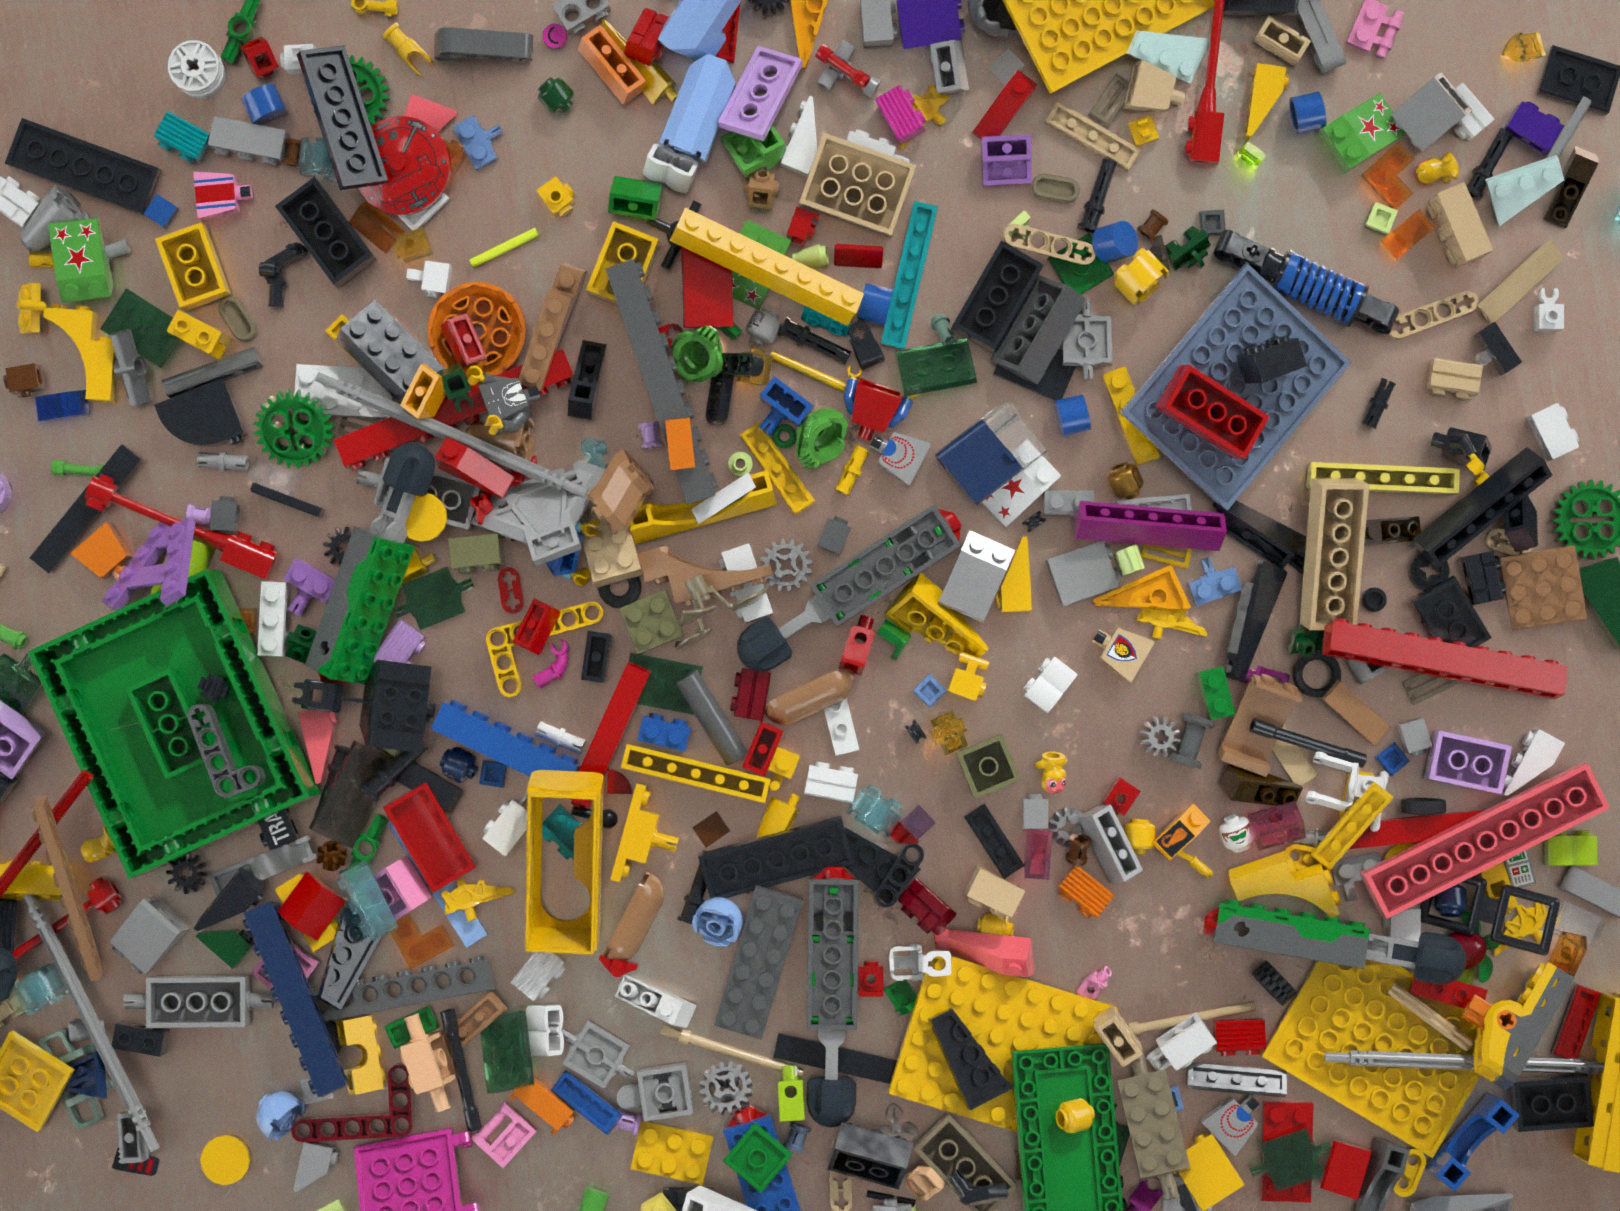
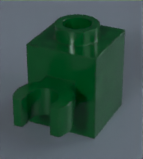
M460 362L437 372V374L442 376L443 387L448 399L455 398L454 406L458 412L461 411L459 406L461 400H467L470 407L473 406L471 396L466 394L472 390Z

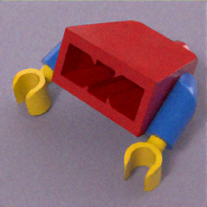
M850 365L847 369L850 379L846 382L844 401L847 412L852 415V422L861 425L858 437L870 441L875 430L885 432L887 427L893 428L907 417L913 405V400L920 394V388L915 395L909 393L911 384H908L904 392L861 378V367L858 374H851L852 365Z

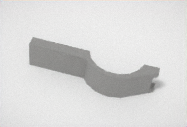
M309 835L209 874L216 896L219 895L241 867L259 880H264L317 859V855L313 854L308 842L310 840Z

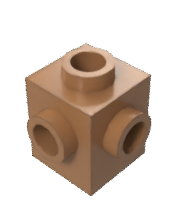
M759 169L750 174V179L745 178L743 193H748L747 207L772 208L773 196H778L779 182L774 181L775 171Z

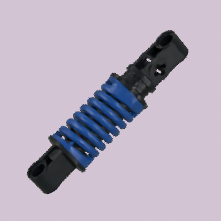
M1222 231L1213 252L1214 256L1220 261L1232 264L1240 269L1248 262L1262 278L1270 282V285L1278 293L1281 294L1282 292V295L1287 297L1291 291L1290 299L1293 301L1300 295L1298 300L1300 304H1305L1306 300L1309 299L1307 306L1313 308L1315 303H1317V312H1322L1323 308L1326 307L1324 311L1326 316H1330L1335 308L1333 318L1343 322L1347 327H1350L1356 321L1377 333H1391L1399 314V308L1392 303L1385 302L1368 294V284L1355 280L1352 282L1350 277L1344 278V275L1341 273L1335 275L1334 270H1327L1326 266L1323 265L1318 267L1317 262L1312 261L1310 263L1308 258L1300 256L1293 252L1292 249H1289L1283 255L1276 252L1275 248L1271 247L1269 249L1258 242L1241 236L1235 231Z

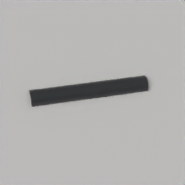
M867 1190L866 1195L868 1198L878 1200L897 1199V1203L911 1204L913 1207H915L916 1199Z

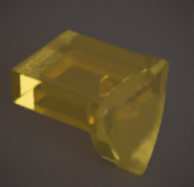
M1540 32L1516 33L1506 43L1502 52L1503 57L1515 62L1538 59L1546 55Z

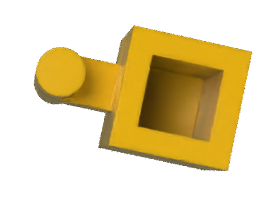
M961 652L958 661L967 664L965 671L955 668L947 691L976 701L977 697L982 698L987 684L983 683L984 677L975 675L977 668L986 671L989 661Z
M777 747L768 769L775 772L770 784L771 790L777 791L780 788L784 776L789 779L792 778L800 755Z

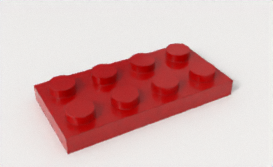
M1263 1101L1261 1201L1311 1203L1314 1103Z

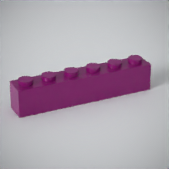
M1080 501L1073 520L1075 539L1220 551L1227 533L1224 513Z

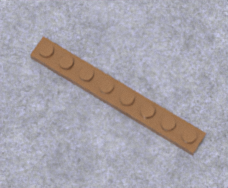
M47 795L38 796L34 807L31 809L34 821H38L40 826V841L42 844H46L48 850L46 851L47 862L49 866L53 865L55 871L53 873L54 883L56 887H60L62 893L60 896L63 909H67L69 914V929L71 931L74 930L76 935L75 947L77 952L82 954L83 971L85 974L88 973L91 982L100 980L103 965Z

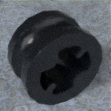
M1040 510L1022 522L1023 525L1028 527V533L1046 521L1045 518H1041Z
M915 720L912 721L911 726H905L916 744L920 743L919 740L921 738H927Z

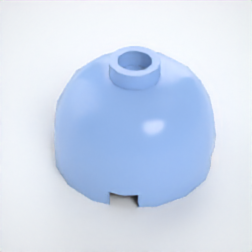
M714 897L704 901L693 916L692 925L696 933L700 932L704 936L703 940L714 946L726 947L738 939L743 926V917L741 910L732 901L722 897Z
M280 1091L272 1095L267 1094L258 1103L260 1107L257 1110L256 1121L265 1137L272 1141V1137L275 1140H279L291 1131L297 1115L303 1116L306 1106L297 1096L289 1092Z

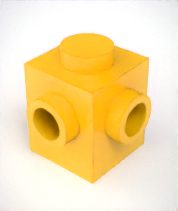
M557 176L536 190L555 218L558 215L563 217L572 211V205L575 204L572 197L575 193L567 183L562 185Z

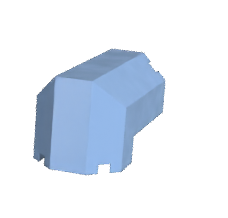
M680 0L665 22L658 40L670 50L696 61L707 54L716 56L726 41L722 29L742 0Z
M707 54L689 65L659 144L665 146L667 144L671 146V149L676 154L690 156L696 161L700 158L701 163L706 164L719 131L718 120L736 88L726 60Z

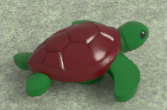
M1467 911L1460 913L1459 916L1464 924H1467L1470 913ZM1478 921L1474 935L1469 936L1454 931L1448 936L1455 938L1462 945L1466 953V966L1464 970L1472 969L1478 965V980L1484 983L1489 980L1493 971V962L1486 955V951L1496 949L1501 944L1492 942L1490 939L1491 934L1482 938L1480 936L1481 924Z

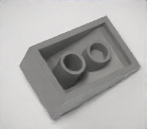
M970 530L938 603L983 623L1015 550Z

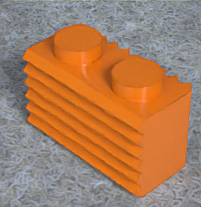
M1075 865L1072 866L1057 885L1061 890L1058 895L1069 903L1072 900L1078 903L1080 907L1077 910L1087 918H1090L1092 915L1098 918L1115 896L1082 868Z

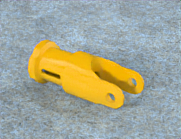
M397 22L384 32L381 38L384 41L387 40L397 50L396 53L418 75L422 76V73L412 62V55L415 52H419L431 64H434L433 60L412 38H408L399 29L400 25Z

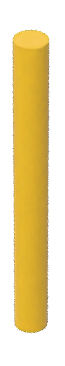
M772 350L769 360L841 392L845 391V382Z

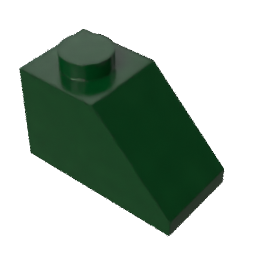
M239 929L202 931L195 936L232 969L238 967L253 949L252 940L254 937L244 929L241 931Z

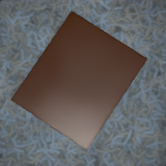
M717 811L692 827L706 848L730 832Z

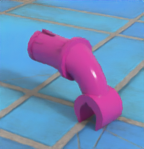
M560 639L563 643L561 651H558L556 646L551 643V651L556 654L555 663L552 662L550 667L533 675L534 681L540 689L558 678L560 680L563 679L562 675L567 667L568 653L570 651L568 642Z

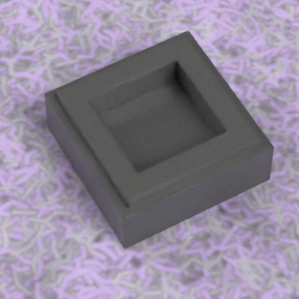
M1224 209L1199 211L1200 232L1205 230L1209 236L1221 235L1222 231L1226 230Z

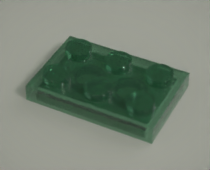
M127 288L100 328V330L108 335L113 332L130 329L138 354L160 368L164 366L180 341V338L167 332L173 317Z
M967 338L956 340L948 346L947 343L945 346L942 343L895 351L904 396L977 383Z
M630 653V662L652 671L638 704L694 715L675 682L694 669H697L699 674L702 675L703 666Z
M526 1011L500 1015L480 1033L487 1094H496L534 1085Z

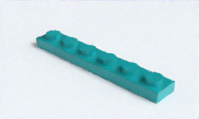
M914 201L881 345L905 349L938 206Z

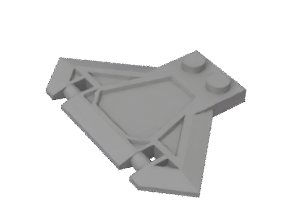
M580 460L573 463L574 469L565 472L563 467L554 470V472L566 476V480L587 488L588 491L585 497L564 489L558 490L535 479L517 484L509 488L503 499H496L495 495L491 496L490 501L493 503V509L489 514L485 515L482 525L477 523L476 514L470 523L471 525L527 544L535 566L581 550L582 546L576 525L591 502L587 494L598 484L606 469Z

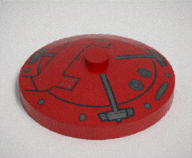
M407 116L387 118L373 125L371 129L388 181L382 185L358 188L361 194L374 207L393 215H412L432 206L444 193L451 175V157L442 136L424 121Z

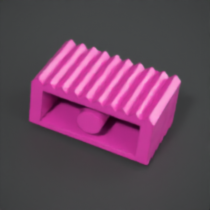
M897 85V87L875 99L900 145L926 131L923 124L927 121L920 109L915 111L911 105L915 100L909 89L903 91L901 85Z

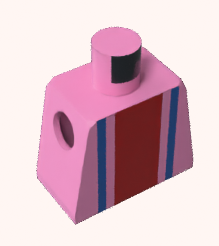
M193 172L197 218L202 222L240 212L239 200L253 198L251 185L238 186L237 178L233 174Z

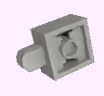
M687 1062L638 1069V1083L622 1086L616 1097L618 1105L623 1109L642 1107L644 1122L694 1113Z

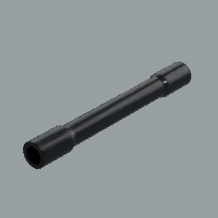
M1256 718L1250 723L1249 732L1266 738H1274L1314 752H1323L1328 756L1351 763H1359L1360 768H1363L1366 764L1367 755L1301 735Z
M455 1009L443 1010L440 1012L458 1082L467 1131H477L482 1128L478 1108L474 1101L459 1036Z

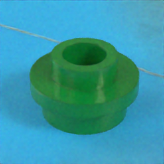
M781 424L774 430L772 438L778 447L786 449L795 444L797 433L791 425ZM782 432H787L789 434V439L787 441H783L780 439V434Z

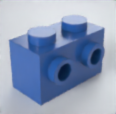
M649 713V717L643 716L637 740L686 752L692 730L691 727H687L688 722L674 718L672 723L663 721L664 716Z

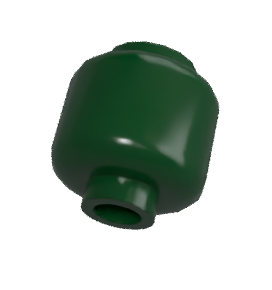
M551 76L537 89L539 91L538 100L550 113H556L559 110L564 113L573 104L571 99L574 92L561 77L553 78Z

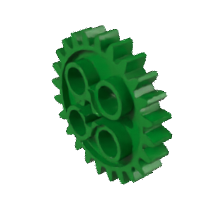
M351 55L349 60L353 73L357 74L356 82L361 98L365 92H373V98L369 102H363L369 122L375 125L377 123L375 121L376 117L384 119L380 111L389 109L383 103V101L390 100V97L384 94L390 88L387 85H382L387 79L385 76L378 77L381 73L379 68L372 71L374 64L371 61L365 66L363 57L356 62L355 57ZM363 81H367L366 85L361 86Z
M290 389L286 391L285 396L281 391H278L276 398L271 395L267 399L268 403L263 402L260 406L262 410H258L256 416L260 419H256L253 425L260 427L254 431V435L261 436L256 443L265 445L261 452L269 451L271 453L269 460L277 457V465L286 461L287 468H290L293 462H295L297 469L302 466V462L309 467L312 463L311 459L317 463L320 459L319 454L324 456L327 452L325 448H329L332 444L328 439L334 436L333 432L328 431L332 429L334 423L327 422L332 415L323 413L326 405L318 407L319 398L311 401L309 392L305 397H301V390L299 389L295 395L292 394ZM289 408H291V409L293 410V417H292V414H291ZM299 412L307 413L309 420L301 419ZM275 414H281L285 418V422L277 421ZM302 436H309L313 444L305 443ZM280 437L285 438L289 446H283L278 439ZM295 440H296V445H297V447L299 448L298 450L295 449V446H294Z
M1593 479L1588 480L1587 486H1585L1583 481L1578 482V489L1574 485L1569 486L1571 494L1565 491L1562 492L1561 495L1564 501L1556 500L1555 503L1560 508L1552 510V513L1558 515L1556 519L1551 520L1552 523L1558 524V527L1552 531L1554 533L1560 532L1561 534L1557 542L1565 540L1564 546L1575 545L1576 552L1581 551V559L1586 558L1589 553L1591 560H1594L1597 557V552L1601 558H1605L1606 550L1610 554L1616 553L1614 546L1620 548V499L1618 498L1620 490L1611 492L1612 484H1608L1603 488L1602 480L1598 481L1596 486ZM1577 501L1584 505L1582 514L1576 513L1574 509V504ZM1600 501L1607 502L1609 506L1606 514L1599 510ZM1590 516L1593 518L1613 517V521H1598L1595 523L1590 521L1572 523L1570 519ZM1602 525L1609 528L1610 533L1607 538L1602 537L1600 534ZM1577 526H1581L1585 530V536L1582 539L1578 538L1575 534Z

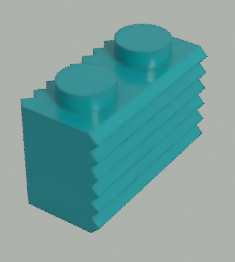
M169 111L166 112L153 135L159 140L157 145L169 152L172 148L179 151V157L189 163H192L193 160L200 163L209 148L210 134Z

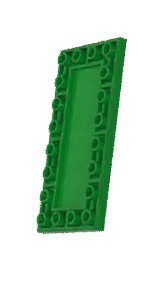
M1105 1043L1010 1051L1023 1210L1123 1211L1110 1050ZM1082 1098L1093 1107L1095 1117L1088 1130L1069 1134L1058 1126L1056 1111L1062 1102Z

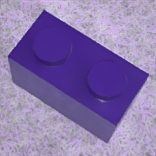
M1522 101L1516 106L1504 128L1514 134L1513 137L1545 155L1551 150L1564 125L1559 123L1560 120L1552 114L1545 115L1540 112L1539 107L1534 103Z

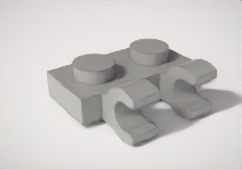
M1379 852L1340 859L1331 869L1334 885H1342L1345 901L1357 900V893L1353 882L1363 881L1359 872L1381 862Z

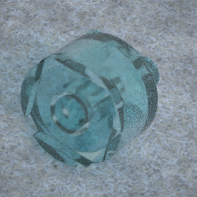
M309 137L301 138L298 160L300 175L314 177L315 174L324 175L326 180L337 181L324 139L316 138V142H309Z
M869 785L867 788L862 787L846 813L850 815L854 812L856 814L854 818L856 821L877 834L879 831L885 832L883 837L888 839L904 814L901 811L903 805L893 798L886 800L880 796L882 791L872 785Z
M54 963L45 965L27 974L21 982L15 981L12 989L23 1011L27 1012L28 1016L40 1011L47 1004L46 1002L49 1001L52 1005L62 1000L68 994Z

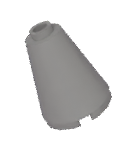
M54 185L21 231V243L30 251L32 249L39 251L51 244L48 227L50 223L89 219L86 211L80 212L77 207L81 204L71 193L62 187L56 189V185Z

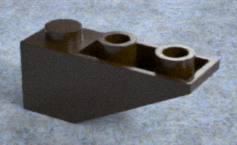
M1577 146L1574 147L1562 172L1564 181L1556 186L1544 220L1567 228L1599 164L1597 154Z
M1419 516L1366 520L1364 546L1414 542L1413 538L1421 532Z
M1232 764L1227 765L1219 783L1231 801L1289 808L1295 807L1303 789L1301 785L1269 773L1265 777Z

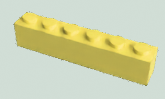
M1311 462L1307 464L1306 489H1311V478H1358L1369 484V492L1456 495L1459 493L1460 469Z

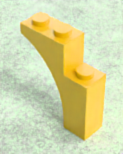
M52 304L51 308L46 307L43 311V317L60 326L72 338L81 354L86 372L85 399L94 402L115 403L117 377L113 367L116 356L110 337H98V341H96L98 314L91 311V307L76 306V310L66 309L67 305Z
M1285 851L1229 870L1230 882L1238 901L1264 894H1286L1315 904L1329 917L1340 915L1338 905H1341L1342 902L1337 890L1332 891L1330 884H1333L1329 869L1324 871L1321 863L1296 870L1293 859H1288Z

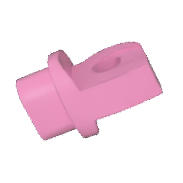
M1104 966L1100 972H1093L1082 981L1076 993L1089 999H1095L1099 996L1101 988L1105 989L1107 987V980L1111 977L1112 971L1107 966ZM1091 986L1094 988V990L1091 991L1088 989V987Z

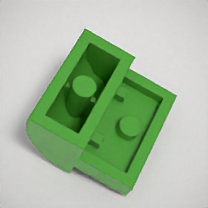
M773 124L764 141L732 131L720 137L721 143L744 177L762 167H765L767 171L780 162L786 151V144Z

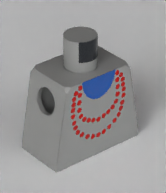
M893 432L889 441L875 435L869 448L882 454L877 463L910 487L931 443Z
M1251 1095L1240 1105L1230 1097L1199 1120L1236 1156L1258 1126V1123L1250 1115L1260 1104Z

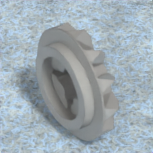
M1063 808L1055 812L1049 822V832L1052 839L1061 846L1070 847V835L1067 831H1058V829L1066 825L1067 817L1071 824H1079V826L1072 829V834H1085L1078 820V817L1083 815V813L1074 808Z

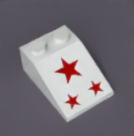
M1028 440L1013 453V456L1024 470L982 501L1005 528L1061 476Z

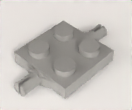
M1087 300V303L1085 301L1081 314L1077 315L1068 334L1062 341L1063 366L1083 367V381L1085 382L1088 380V375L1089 382L1094 380L1093 367L1112 366L1111 316L1091 314L1090 300Z
M589 1020L582 1031L576 1036L562 1029L564 1041L570 1044L569 1053L563 1061V1065L605 1089L610 1079L617 1073L630 1081L635 1071L622 1065L624 1055L630 1047L629 1044Z

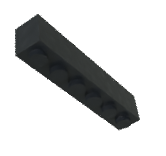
M1528 447L1522 450L1413 538L1421 555L1437 568L1552 476L1545 460Z

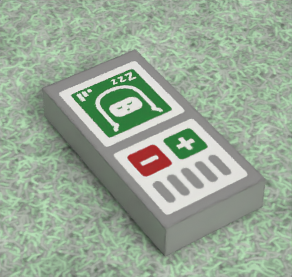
M1528 849L1504 861L1511 886L1523 888L1537 884Z

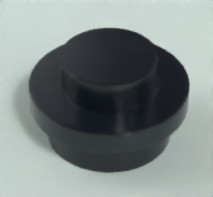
M1369 588L1362 595L1363 606L1371 612L1382 610L1387 603L1386 594L1380 588Z

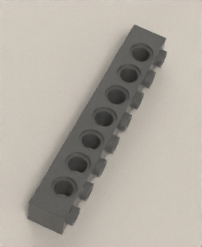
M484 956L469 959V964L460 965V961L445 963L446 968L436 970L435 965L421 968V973L412 974L411 970L396 972L397 977L387 979V974L372 977L373 982L364 984L363 979H359L350 993L352 1002L348 1007L343 1006L341 1010H336L327 1004L326 1010L320 1012L324 1021H330L493 990L496 987L491 960L484 961ZM466 969L473 973V980L469 984L464 983L461 979V974ZM441 974H445L449 978V984L444 989L440 988L437 984V978ZM416 979H421L425 984V988L421 993H417L413 989V983ZM393 983L400 987V994L396 998L389 994V987ZM312 988V993L317 1002L319 992L315 993L314 988ZM368 988H372L376 992V998L373 1002H368L365 999L364 994Z

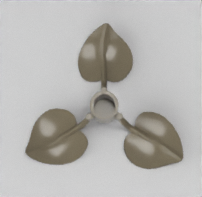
M702 574L686 581L684 584L691 596L695 610H682L678 626H684L698 620L699 629L694 635L689 636L683 641H676L675 648L681 649L696 643L712 631L711 628L705 630L702 616L710 613L717 607L713 605L704 608L703 602L711 598L710 593L728 609L735 611L758 601L766 593L769 583L767 582L761 591L747 596L738 602L729 603L714 589L713 585L707 586Z

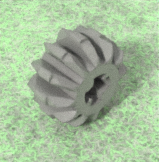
M1165 716L1162 717L1160 725L1158 718L1152 717L1154 726L1149 722L1144 723V726L1149 730L1148 732L1140 730L1139 734L1146 735L1147 739H1142L1139 742L1141 745L1149 743L1144 750L1146 753H1149L1154 748L1153 757L1157 758L1159 756L1160 749L1163 757H1168L1167 748L1172 752L1177 751L1172 743H1181L1180 739L1174 738V735L1180 734L1181 731L1180 729L1171 730L1176 724L1175 721H1171L1166 726L1167 717ZM1159 730H1162V734L1166 736V740L1161 741L1162 744H1158V739L1154 738L1155 733H1159Z

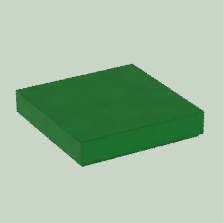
M1090 233L1078 239L1093 246ZM1072 243L1073 247L1069 258H1072V253L1081 255V260L1084 257H1089L1086 247L1083 250L1073 249L1075 243ZM1067 246L1056 253L1059 255L1064 254ZM1097 255L1087 265L1054 257L1047 258L1061 283L1068 285L1080 295L1114 275L1109 264L1101 261Z
M754 1122L726 1155L723 1162L757 1191L762 1193L792 1157L793 1153L759 1124Z

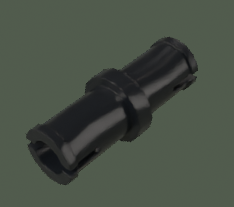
M1381 378L1374 397H1371L1369 400L1371 404L1362 424L1368 426L1373 417L1370 427L1377 428L1384 409L1387 410L1389 406L1387 402L1396 383L1389 381L1385 389L1388 381Z

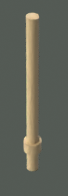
M1252 1001L1197 1013L1203 1021L1253 1012L1256 1011L1255 1002ZM1194 1013L1144 1023L1136 1021L1128 1023V1026L1137 1037L1141 1036V1033L1175 1027Z
M663 1025L660 1032L661 1035L679 1040L678 1043L688 1045V1043L781 1073L782 1066H792L691 1034L692 1031L683 1028L681 1031ZM797 1067V1076L801 1079L804 1069Z

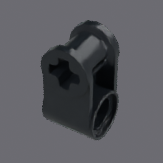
M861 321L853 323L847 335L862 370L885 361L882 350L868 324ZM857 327L859 330L864 329L865 331L861 340L859 336H853Z

